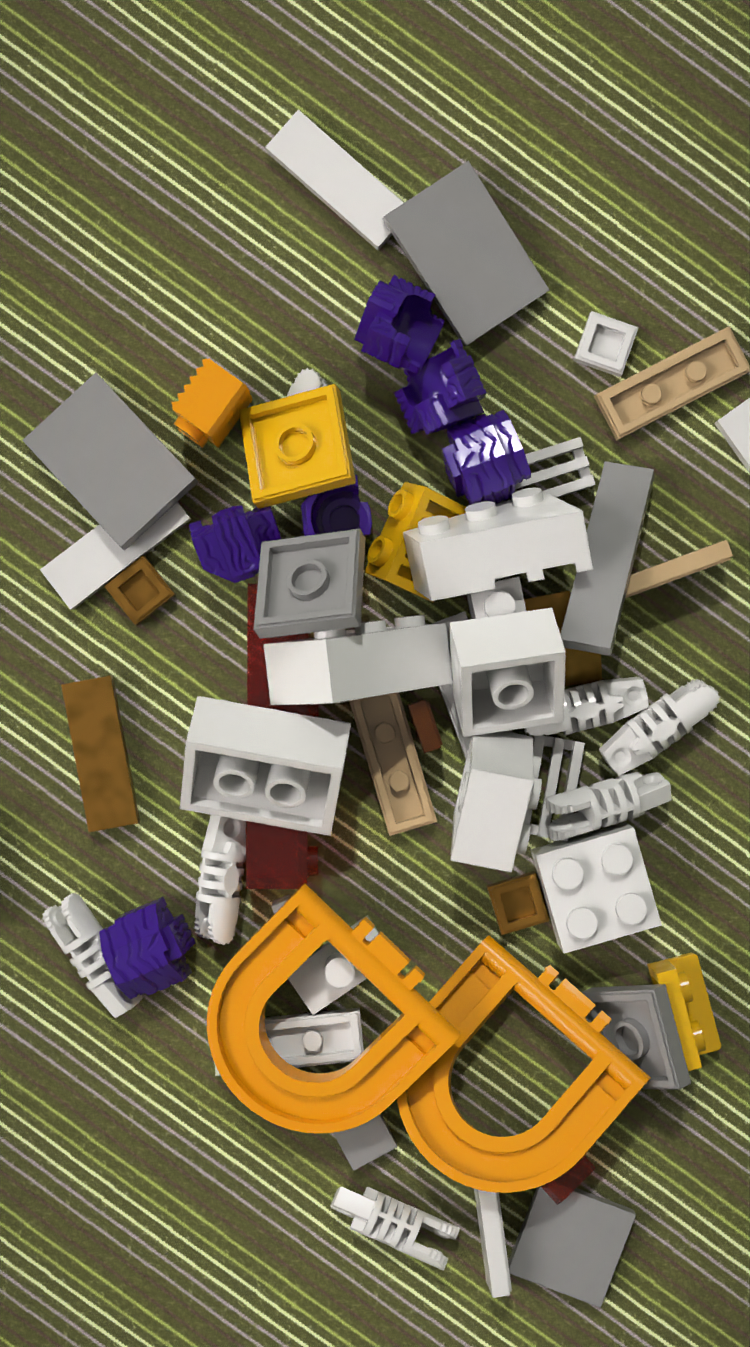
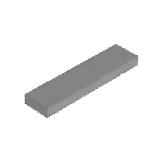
M604 462L587 529L593 570L576 572L560 634L564 648L611 656L654 482V469Z

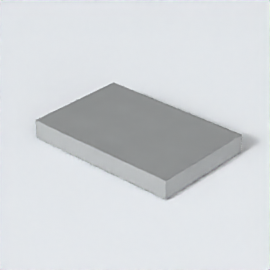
M469 161L382 218L428 291L436 294L434 298L436 304L464 347L549 291L546 283Z
M94 373L22 440L124 551L198 483L195 477L97 373Z

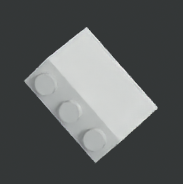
M198 696L186 739L180 809L331 836L351 723Z

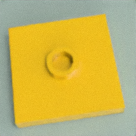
M336 384L239 410L252 500L258 509L356 483L341 393Z

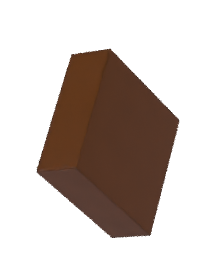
M420 699L408 703L407 706L423 752L427 753L441 748L443 743L429 702L425 699Z

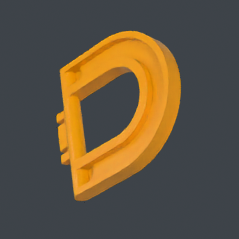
M306 883L237 951L221 972L209 1001L207 1035L211 1055L222 1079L231 1092L251 1111L263 1119L286 1129L315 1134L334 1133L355 1128L382 1113L458 1040L461 1033L414 988L419 982L421 983L425 976V973L417 965L406 975L401 974L400 971L411 960L382 931L370 942L367 941L365 937L375 927L367 917L361 919L359 924L352 929ZM325 941H328L386 996L402 1014L346 1067L329 1073H311L290 1065L274 1050L265 1029V1010L270 996Z
M490 935L477 946L429 1001L461 1033L460 1037L397 1098V1104L401 1119L412 1142L427 1161L441 1173L458 1183L474 1189L494 1193H511L543 1186L572 1169L588 1153L651 1077L601 1034L603 1029L612 1020L606 1013L601 1011L592 1022L586 1020L587 1016L596 1007L589 998L566 978L555 990H552L549 986L560 975L556 969L549 965L539 977L535 976ZM514 990L588 1055L592 1061L535 1126L518 1135L496 1137L477 1130L463 1118L453 1099L451 1076L454 1063L461 1050Z

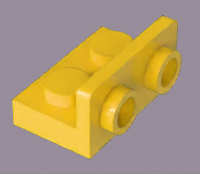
M404 482L401 489L393 495L389 503V516L380 536L374 539L368 550V564L365 568V573L434 603V601L429 600L414 589L403 532L418 528V522L427 517L444 515L451 518L466 513V507L428 487Z
M691 952L647 964L652 984L666 985L688 1071L702 1068L699 1055L720 1050L721 1042L698 956Z

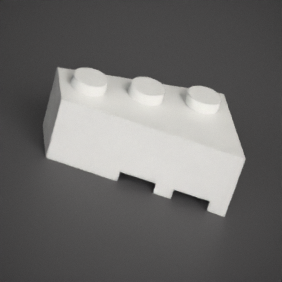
M534 487L518 490L512 494L511 500L498 504L491 501L474 503L465 508L466 513L451 518L444 515L427 517L418 522V528L403 532L414 589L431 601L496 589V580L516 574L527 573L528 582L544 579L543 569L567 564L575 565L577 573L593 570L583 510L542 491L541 488Z
M424 615L394 618L395 628L386 629L385 620L361 622V627H355V633L346 634L345 629L314 632V638L263 644L270 705L338 703L452 684L446 623L425 624Z

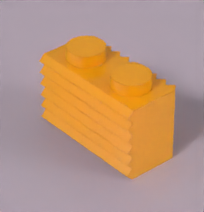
M208 358L202 359L203 367L196 368L197 375L190 376L191 384L184 385L185 392L178 393L179 401L171 402L172 409L178 416L174 425L179 429V432L201 448L205 446L207 441L219 447L239 420V410L247 408L253 400L248 386Z

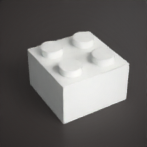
M552 608L450 622L452 694L463 737L564 722L566 652Z
M507 731L471 736L453 815L451 861L512 872L516 854L525 855L531 825L527 824L530 809L536 810L542 785V779H538L541 757L533 756L532 736Z
M623 822L568 838V841L561 840L530 849L556 941L564 954L662 925L634 827L628 823Z

